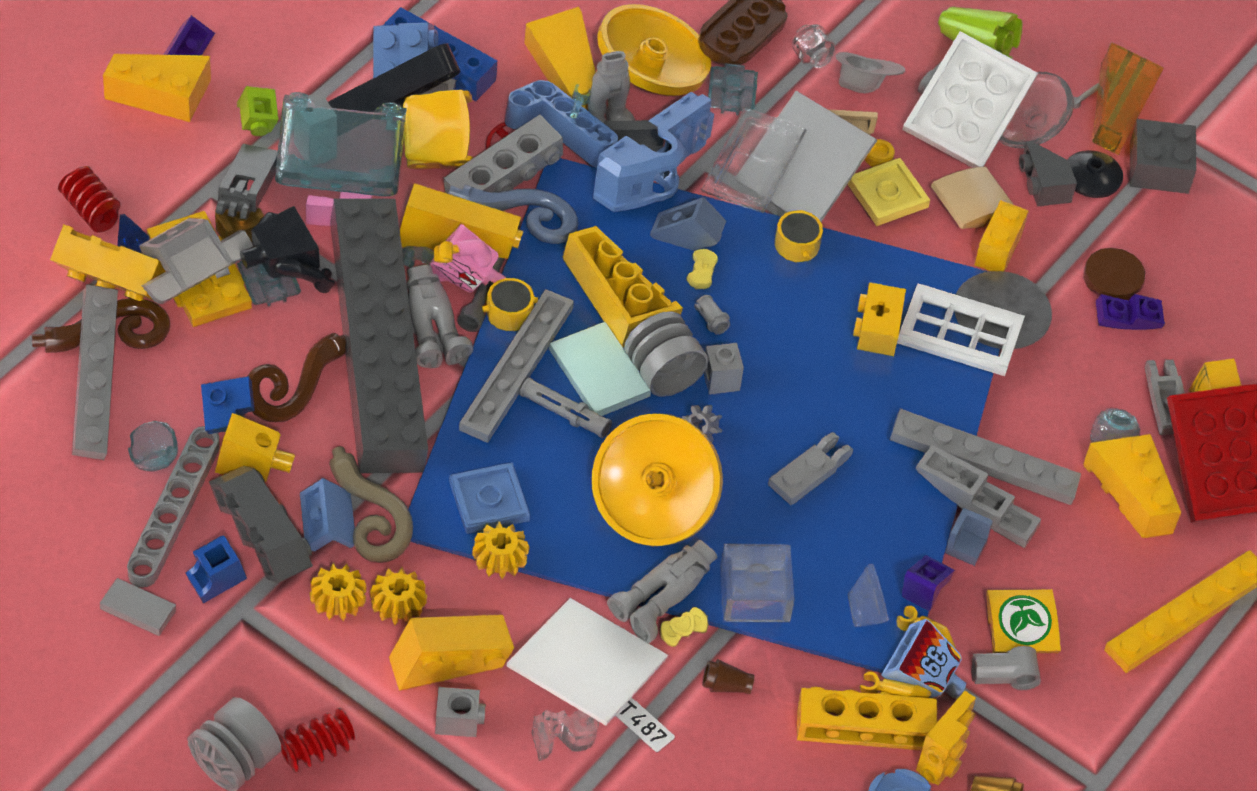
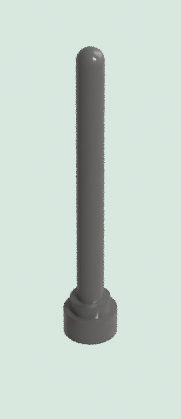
M498 258L493 268L498 272L505 258ZM482 283L479 285L472 303L464 306L458 316V324L466 331H479L485 319L482 306H484L487 300V293L490 288Z

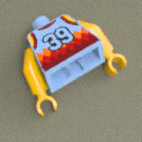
M906 606L904 608V615L910 619L900 615L897 616V626L906 632L881 674L886 679L880 681L876 673L866 672L864 680L872 681L875 684L871 687L860 685L861 693L877 694L878 691L897 696L934 698L940 696L945 691L952 698H957L964 691L966 682L954 674L962 657L955 649L956 646L948 628L925 616L917 617L918 612L914 606Z

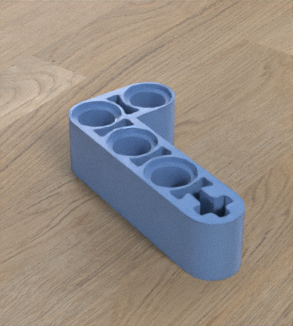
M538 80L509 94L505 114V123L508 127L517 130L540 114L563 137V143L593 167L597 168L599 154L618 142V135L549 81Z

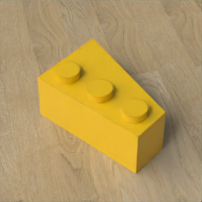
M63 224L50 260L66 269L68 277L81 282H85L86 277L97 281L95 286L126 291L125 297L141 301L143 298L153 300L141 285L165 272L159 260L123 246L119 247L102 241V238L94 235L91 237L79 233L72 227Z

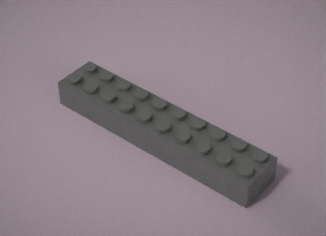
M334 199L330 226L342 330L345 335V356L358 468L360 473L423 472L428 454V443L396 199Z

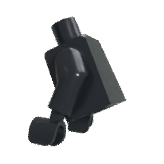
M295 206L279 214L266 213L251 230L253 247L240 251V257L246 269L262 264L271 278H301L312 282L314 287L321 293H328L335 284L334 280H330L332 276L330 269L324 268L321 271L318 269L320 268L319 247Z

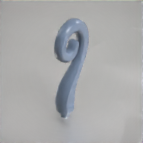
M465 184L463 190L451 185L448 192L450 195L501 211L525 205L541 206L533 209L528 214L527 227L535 238L546 243H564L568 240L569 233L576 232L578 229V217L571 205L561 197L548 191L515 189L491 193ZM554 212L559 216L562 225L558 229H548L540 221H550Z

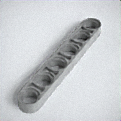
M205 426L196 428L190 434L128 561L129 581L137 587H148L158 579L219 452V434H208L205 431ZM201 438H209L214 442L210 447L206 448L199 447L196 444ZM192 462L198 463L202 467L194 473L187 472L184 469L185 465ZM176 488H185L190 492L184 498H176L171 494ZM165 513H172L177 517L173 523L169 524L162 523L159 520L160 516ZM152 539H160L165 543L162 548L156 550L146 546L148 541ZM139 565H147L152 569L145 576H139L133 572Z

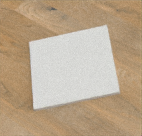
M569 598L507 662L506 666L602 724L607 725L665 662L668 655L579 602Z

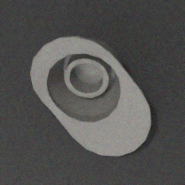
M848 52L836 54V59L841 63L839 85L858 93L873 92L880 87L886 75H900L905 72V67L895 62L866 58Z

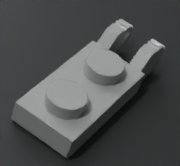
M1147 360L1145 373L1159 434H1174L1167 397L1185 393L1181 376H1178L1173 360H1165V376H1159L1154 360Z
M832 432L822 438L817 446L813 445L769 478L768 485L786 502L793 505L833 475L837 468L851 457L853 449L849 445H845L838 449L831 458L827 456L826 453L839 440V436Z

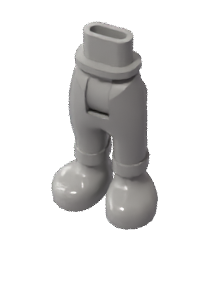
M622 51L604 54L602 61L597 64V72L593 75L588 111L603 123L604 121L635 120L633 114L626 109V99L630 90L628 62L625 60L626 55Z
M431 265L409 268L407 270L409 276L407 281L409 306L419 346L415 349L417 364L431 369L438 368L442 364V351L433 331L432 319L435 320L438 327L446 363L448 365H455L462 362L472 354L473 345L469 338L458 335L452 306L444 287L439 281L438 275L433 274Z
M698 540L691 547L686 545L682 551L668 556L640 581L635 582L631 587L632 590L614 593L607 600V605L618 620L626 622L630 618L635 634L643 641L650 643L658 635L657 617L664 615L669 608L682 601L696 588L704 574L710 570L709 565L717 559V554L702 540ZM660 587H665L657 595L653 596L646 605L637 609V606L641 602H645L651 594Z

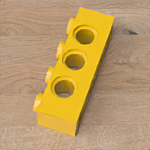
M821 687L801 688L797 709V740L922 750L926 735L937 723V699L897 696L887 692L873 694L861 693L856 690H825ZM828 712H834L838 715L834 716L829 714ZM862 715H868L872 718H865ZM896 718H902V719H904V720H906V721H900V720H897Z

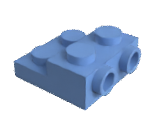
M426 22L373 26V78L438 46V32L434 29V25Z

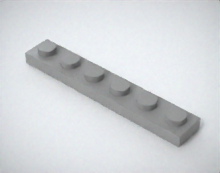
M86 284L83 293L72 455L104 460L108 447L118 290Z
M545 289L460 421L459 431L487 443L490 441L519 395L522 384L531 376L550 343L554 340L573 310V300Z
M899 410L890 436L891 441L924 453L928 451L931 445H934L988 473V476L1071 505L1075 499L1081 473L909 411Z

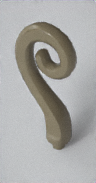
M344 447L334 448L332 450L333 458L330 460L329 465L332 474L340 486L349 494L386 509L393 516L396 524L394 537L384 545L374 546L367 541L368 534L373 530H377L382 535L388 536L391 533V524L383 516L370 515L365 517L357 524L353 532L355 549L363 558L371 562L383 563L398 558L410 545L412 539L413 521L409 509L396 495L365 479L360 473L354 456L346 453Z

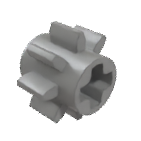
M698 405L691 406L693 414L682 416V419L694 424L699 429V423L704 419L706 425L700 430L713 442L712 434L723 431L719 428V420L722 418V415L712 413V405L705 406L703 410Z

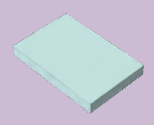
M606 322L550 343L549 351L582 401L589 406L590 410L603 416L650 397L651 390Z

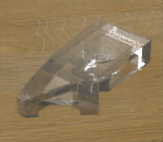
M868 564L848 592L854 627L886 623L889 620L875 567L873 564Z

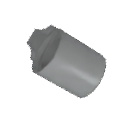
M1018 646L1009 650L1008 653L973 654L971 674L975 684H1011L1017 690H1029L1037 687L1041 682L1037 653L1030 646Z

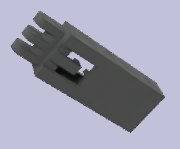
M242 144L219 186L216 214L223 215L225 210L229 209L228 216L235 217L239 211L240 218L247 220L251 211L256 212L278 170L280 151ZM253 180L254 182L249 191L246 190L248 181Z

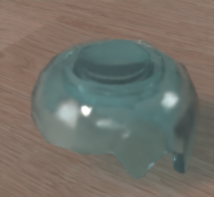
M1108 408L1105 411H1101L1096 417L1090 439L1093 443L1140 436L1141 428L1137 418L1128 411Z
M152 421L142 424L131 432V447L128 448L131 462L138 469L156 472L168 468L177 457V438L174 429L168 423Z

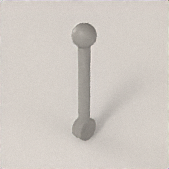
M1111 73L1105 74L1102 81L1082 95L1070 98V107L1074 109L1079 108L1081 102L1106 84H1112L1115 80L1114 75Z

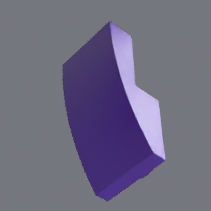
M1103 294L1096 300L1099 326L1116 329L1147 330L1162 328L1165 325L1162 300L1134 294L1129 301Z

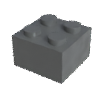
M1137 119L1130 140V187L1189 194L1196 174V126Z

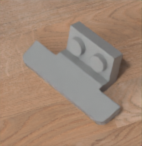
M188 218L139 245L142 254L157 258L166 271L141 286L154 302L164 304L240 261V251L253 247V244L245 230H239L220 241L208 220Z

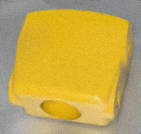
M438 91L430 94L405 97V102L403 103L404 146L408 168L458 169L473 159L472 156H467L470 143V117L467 104L472 102V95L469 91Z

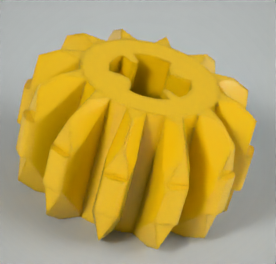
M499 521L496 528L486 524L483 533H477L472 555L476 559L478 570L486 569L488 577L494 573H499V576L503 579L506 572L516 576L518 568L525 567L527 554H529V544L525 541L524 531L515 532L513 524L505 528Z
M333 563L330 571L320 568L318 577H313L310 601H312V604H315V610L318 614L326 612L329 620L334 615H339L342 621H344L346 613L356 616L358 607H364L367 585L365 580H361L359 570L350 572L348 564L342 569H337Z
M401 567L398 573H394L388 568L385 576L377 575L375 585L370 589L373 612H380L382 621L392 618L394 625L398 623L399 619H403L408 623L412 616L420 617L422 608L427 604L424 580H417L415 571L407 575L403 567Z

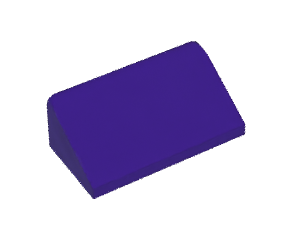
M191 15L181 25L163 55H202L215 33Z

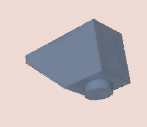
M705 197L659 212L650 236L656 240L696 251L705 247H712L720 241L726 220Z

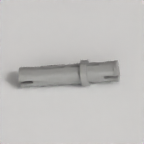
M530 377L521 386L520 396L526 397L547 410L570 421V425L576 428L581 426L601 438H604L611 428L612 420L590 410L589 406L584 402L578 404L558 392L535 382ZM544 394L547 397L561 403V406H558L548 401L547 399L543 398L542 395ZM572 409V410H574V411H576V412H578V413H580V414H582V415L588 417L590 420L587 421V420H585V419H583V418H581V417H579V416H577V415L571 413L570 410Z

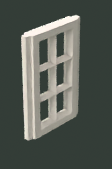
M918 283L901 327L897 343L1005 376L1025 316ZM923 302L947 309L944 320L919 313ZM953 312L978 319L975 330L951 323L950 320ZM916 320L941 327L937 338L913 331ZM984 322L1009 328L1006 339L981 332ZM947 329L971 336L972 339L969 347L944 340ZM978 339L1003 346L1000 356L975 350Z

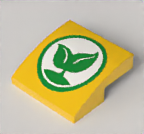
M1052 589L986 591L988 624H991L993 653H1008L1009 650L1018 646H1030L1036 650V653H1059L1061 651L1058 616Z

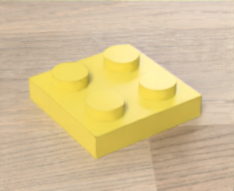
M901 158L855 173L847 184L876 226L929 208L930 198Z

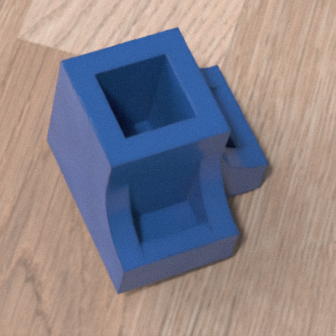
M248 376L201 385L205 431L208 434L225 432L232 413L245 418L246 413L255 411L252 380Z
M224 535L193 551L197 561L186 572L188 580L203 603L247 579L239 558Z

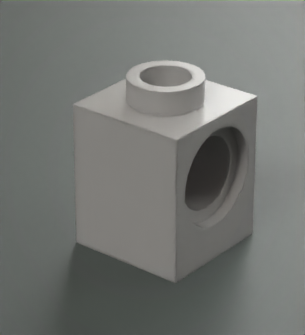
M737 343L706 346L705 353L709 361L708 367L703 374L708 393L717 394L740 391L744 367Z
M439 687L435 734L476 737L477 724H484L486 704L479 703L480 690ZM456 711H465L467 713L458 714Z

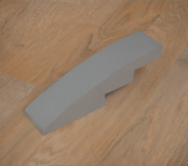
M934 445L930 446L916 466V470L960 508H966L993 521L992 530L1023 548L1027 546L1040 526L1041 518L1013 504L1015 496L987 482L988 473Z

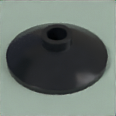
M1085 150L1077 152L1068 158L1077 182L1075 189L1077 193L1091 198H1103L1114 194L1120 188L1123 181V172L1118 162L1111 156L1099 151Z

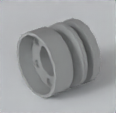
M673 311L662 312L644 320L629 334L625 341L624 350L636 369L640 371L651 392L660 397L677 394L693 385L703 375L709 361L708 356L697 339L692 337L693 334L681 315Z
M233 697L214 714V721L207 720L200 726V729H196L187 738L191 754L201 769L215 783L228 791H237L245 784V781H248L255 775V768L262 769L281 752V742L270 722L252 704Z

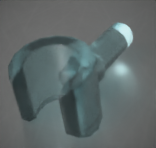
M576 84L572 94V99L575 100L570 113L572 118H577L581 106L589 102L591 88H589L588 94L582 95L578 92L580 84Z

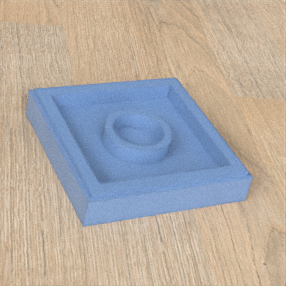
M513 462L449 475V483L466 534L483 531L486 524L496 528L499 521L502 526L530 521V513Z

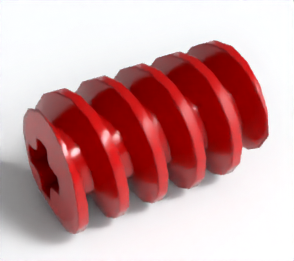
M79 167L62 178L58 185V190L94 232H105L116 224L119 218L120 202L117 198H113L111 191L107 190V187L103 182H100L96 174H93L90 167Z
M342 708L336 709L334 716L330 713H325L322 716V722L317 718L311 719L309 727L304 723H300L297 725L296 732L291 728L284 731V738L277 733L281 742L283 758L295 773L299 772L298 761L302 760L309 768L312 766V755H315L320 762H324L325 750H328L334 758L337 756V745H340L345 752H349V741L355 740L353 726Z

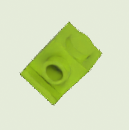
M246 86L237 101V107L240 108L242 130H250L254 136H264L269 132L271 133L279 120L275 89Z

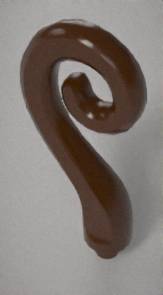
M131 298L117 300L116 319L127 316L121 320L117 328L118 335L123 343L132 348L146 349L159 345L165 340L170 330V318L163 308L154 302L144 299L141 301ZM140 316L146 317L153 322V329L146 334H135L132 331L141 326L142 320ZM81 320L68 326L45 327L44 334H32V347H45L46 353H57L80 346Z
M331 333L314 344L306 355L294 395L288 402L282 405L273 406L267 403L260 393V383L264 378H269L274 383V389L270 392V399L280 401L289 390L286 374L277 366L270 364L254 368L248 374V377L252 380L255 411H252V413L268 422H285L300 414L311 400L324 367L345 354V335L339 336L336 333Z

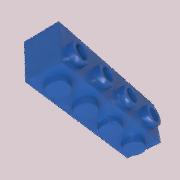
M400 7L382 26L399 25V23H426L427 21ZM434 26V29L438 32V45L445 43L449 45L461 70L457 76L452 78L456 80L455 90L469 91L472 95V100L477 101L496 81L498 60Z

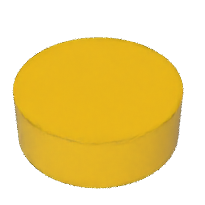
M877 139V142L864 160L871 167L892 161L895 154L894 147L886 140Z

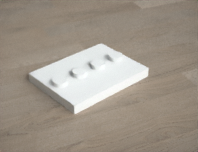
M960 31L904 123L902 130L972 168L984 167L1038 73Z

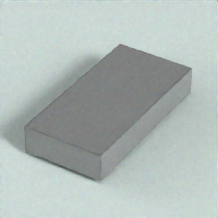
M117 578L101 600L100 609L160 636L175 614L176 604Z

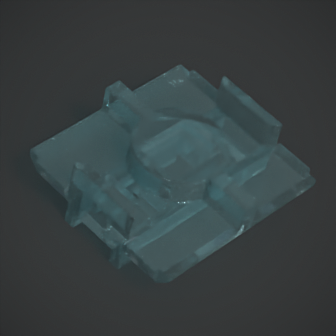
M725 63V67H711L708 98L712 100L710 108L721 109L722 114H724V111L736 112V115H739L740 111H754L758 72L745 70V65Z
M242 260L237 263L254 305L266 303L269 307L271 303L281 300L285 303L287 302V297L298 295L301 292L296 278H271L262 264L246 269Z

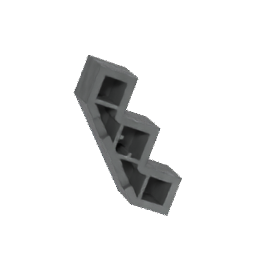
M242 466L209 481L220 511L232 515L243 545L255 549L266 579L279 583L313 566L309 558L312 555L309 543L304 537H301L288 518L285 508L274 498L259 471L251 467Z

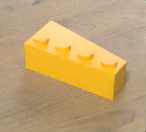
M597 226L569 233L563 260L623 348L629 334L649 317L671 311L681 315L683 307L677 301L671 302L664 295L665 290L657 283L652 284L642 275L643 269L636 263L628 262L622 256L623 251Z

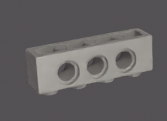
M539 114L444 177L445 193L448 194L451 185L463 190L465 184L491 193L513 190L514 187L523 181L532 179L538 171L547 165L556 163L563 155V137Z

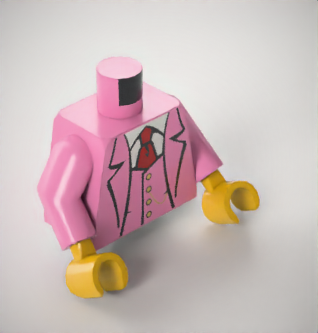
M462 224L445 242L434 247V258L429 265L432 267L433 274L438 275L440 282L449 281L463 290L472 293L481 283L490 288L496 281L506 278L493 268L499 257L498 253Z

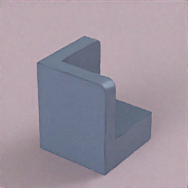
M963 508L951 530L945 553L975 566L987 544L993 521Z

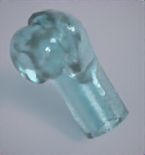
M405 246L402 249L404 265L409 268L414 266L416 259L429 265L434 258V251L428 247Z

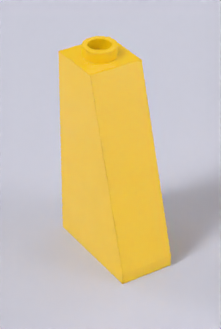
M576 7L526 23L524 43L547 80L588 111L592 79L596 72L581 9Z
M414 183L400 227L401 245L407 248L434 250V247L445 242L462 224L494 249L499 255L498 258L508 259L511 248L518 249L523 231L518 229L521 217Z

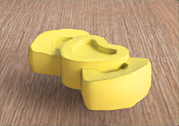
M699 249L693 253V260L695 261L693 271L686 278L691 287L707 289L712 285V276L715 265L718 262V257L708 249Z
M693 607L689 612L683 613L681 617H674L671 621H663L660 626L661 639L667 645L676 647L682 637H689L692 632L706 633L709 626L708 616L701 609Z

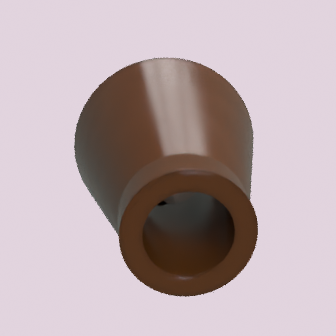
M719 659L716 662L708 661L703 675L702 686L710 688V692L750 694L754 684V674L746 673Z

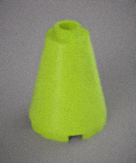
M953 6L944 10L938 21L941 33L952 41L956 39L961 31L1011 59L1013 57L1009 53L1012 47L1018 48L1023 23L1022 19L1017 18L1019 15L1011 12Z

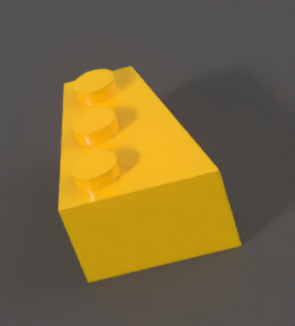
M114 54L103 74L105 99L190 122L211 81L210 56Z
M1151 434L1090 443L1083 466L1088 472L1092 471L1102 483L1101 488L1106 494L1110 493L1120 505L1119 510L1142 538L1173 534L1181 510Z
M503 615L410 618L392 650L389 660L399 691L502 668L512 653L514 645Z

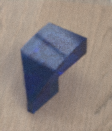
M120 214L117 246H123L142 254L139 245L150 240V237L128 216Z

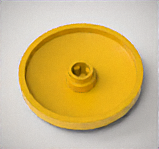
M640 4L622 5L608 12L599 27L597 40L602 55L616 51L624 52L626 55L625 60L628 62L630 82L642 89L661 95H686L700 88L710 72L711 59L699 47V34L683 20L664 10Z
M646 414L625 421L606 437L597 452L593 464L592 490L602 517L621 536L643 545H671L690 538L700 531L711 519L722 493V466L712 442L694 424L672 415Z

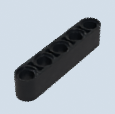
M447 43L438 45L328 101L337 115V136L403 104L405 97L420 95L457 76L461 70Z

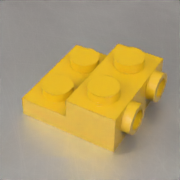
M967 691L960 695L925 737L916 771L929 783L939 786L946 776L952 778L962 764L959 758L967 747L965 741L970 734L968 726L975 717V713L972 710L976 697Z

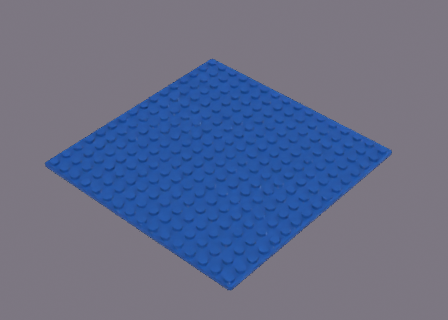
M562 158L552 165H547L543 169L536 189L551 192L564 199L571 205L578 217L577 231L597 226L623 251L622 256L628 262L636 263L643 269L642 275L652 284L657 283L665 290L664 295L671 302L677 301L683 307L681 317L693 334L692 337L697 339L704 351L706 346L737 343L744 367L740 391L709 394L703 374L693 385L682 392L663 397L654 395L651 392L648 398L603 415V417L612 420L611 428L604 438L581 426L576 428L570 425L569 420L547 410L526 397L520 396L519 393L487 443L459 431V424L519 330L504 331L496 328L489 322L486 313L473 345V352L469 355L409 506L413 521L411 542L474 559L472 550L475 545V537L477 533H483V531L466 534L449 483V475L513 462L530 513V521L513 524L515 532L524 531L525 541L529 544L527 563L524 568H518V572L611 597L614 593L632 590L631 587L635 582L640 581L668 556L682 551L686 545L691 547L698 540H702L715 551L717 559L709 565L710 570L704 574L696 588L682 601L669 608L666 612L667 614L681 617L683 613L689 612L693 607H697L708 616V624L711 626L883 673L906 632L897 626V616L900 615L910 619L904 615V608L906 606H914L919 618L921 616L927 617L929 613L924 608L902 597L905 574L909 568L925 555L942 563L958 506L916 470V466L925 455L924 452L890 440L897 414L900 409L977 436L993 373L898 343L894 356L857 350L859 337L853 336L856 317H863V313L857 312L860 294H867L869 282L906 289L900 324L901 330L918 283L956 295L960 286L969 278L989 271L823 228L818 254L809 261L793 262L779 255L775 248L777 224L782 216L680 189L671 198L664 201L654 202L630 210L613 212L593 199L596 167ZM653 183V192H665L662 185ZM705 197L726 220V224L720 241L712 247L702 248L714 252L718 257V262L715 265L712 276V285L707 289H695L689 285L686 278L693 271L695 263L693 260L694 251L653 239L650 233L659 212ZM529 205L520 227L523 234L518 249L512 247L502 275L506 278L522 280L530 285L534 297H538V300L545 289L574 301L573 310L552 342L603 323V319L563 260L567 241L560 244H550L535 238L530 233L527 227V216L533 209L541 206ZM554 212L550 221H540L548 229H558L562 225L559 216ZM711 295L720 310L729 315L730 327L724 333L715 334L707 329V322L694 306L698 304L696 301L700 297ZM923 302L919 313L944 320L947 309ZM953 312L950 322L960 325ZM916 320L913 331L937 338L941 327ZM948 329L944 337L946 341L969 347L972 339L971 336ZM977 342L975 350L998 356L1000 351L999 348L990 347L980 342ZM548 347L530 378L578 404L583 402ZM544 394L542 395V397L547 399L548 401L558 406H561V403L547 397ZM698 405L703 410L705 406L712 405V413L722 415V418L719 420V428L723 431L712 434V444L721 462L723 486L720 501L711 519L700 531L690 538L671 545H643L621 536L602 517L593 495L592 469L601 444L615 428L634 417L646 414H667L682 418V416L693 414L691 406ZM572 409L570 410L571 413H573V414H575V415H577V416H579V417H581V418H583V419H585V420H587V421L590 420L588 417H586V416H584V415H582V414H580V413H578V412H576V411H574V410H572ZM704 419L699 423L700 429L706 425ZM834 432L839 436V440L826 455L831 458L838 449L849 445L853 449L851 457L838 467L833 475L796 503L790 505L768 485L769 478L813 445L817 446L822 438ZM660 587L645 602H641L639 606L646 605L653 596L657 595L665 587Z

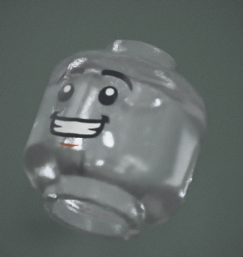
M812 24L804 25L797 30L792 41V48L805 66L820 68L831 61L835 51V44L823 26Z

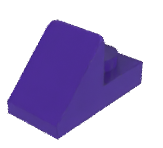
M925 555L907 570L903 583L902 597L930 611L940 590L950 582L955 570Z

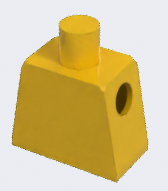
M232 413L223 438L215 473L224 475L239 467L247 466L259 471L264 481L267 482L271 468L290 473L295 454L277 449L281 436L278 431Z

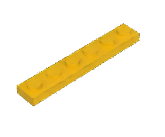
M1251 550L1242 554L1107 642L1104 651L1125 673H1128L1257 588V556Z

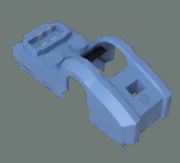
M690 92L648 120L657 126L658 135L665 139V146L657 152L644 144H638L628 136L623 137L601 152L598 158L593 199L611 211L618 212L671 198L678 191L680 178L677 174V167L686 157L701 150L705 146L707 139L711 137L714 114L710 112L712 100L704 94L697 96ZM654 181L664 187V193L653 192Z

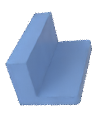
M324 478L300 492L304 538L309 543L311 550L315 552L333 540L352 548L354 546L353 532L355 526L351 494L344 488Z

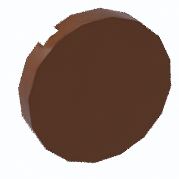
M1105 248L1094 252L1088 258L1084 267L1083 278L1087 287L1091 291L1094 289L1099 293V296L1103 294L1123 300H1130L1134 294L1140 292L1143 288L1145 269L1142 262L1135 255L1123 249Z

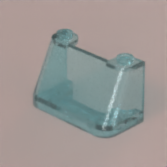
M294 92L290 95H284L275 181L292 187L376 196L396 195L401 177L407 108H402L397 103L386 102L382 104V107L376 108L375 112L314 106V101L309 99L305 93Z

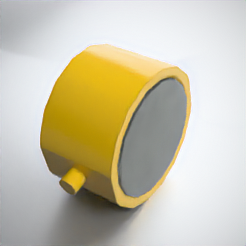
M803 210L785 213L779 219L775 235V248L779 255L793 262H804L813 259L820 249L823 235L822 223L815 215Z
M504 278L490 286L487 293V305L482 306V310L487 313L489 322L496 328L504 331L520 330L531 313L534 304L538 302V297H534L532 288L524 281L516 278Z

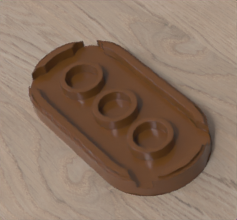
M729 0L703 24L698 38L699 47L707 57L715 62L725 65L747 63L784 28L788 17L785 11L786 6L782 0Z

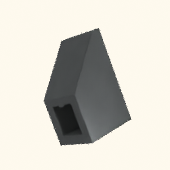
M1032 141L1026 142L1024 152L1019 157V166L1021 172L1026 174L1028 192L1034 196L1037 207L1072 203L1077 182L1069 161Z

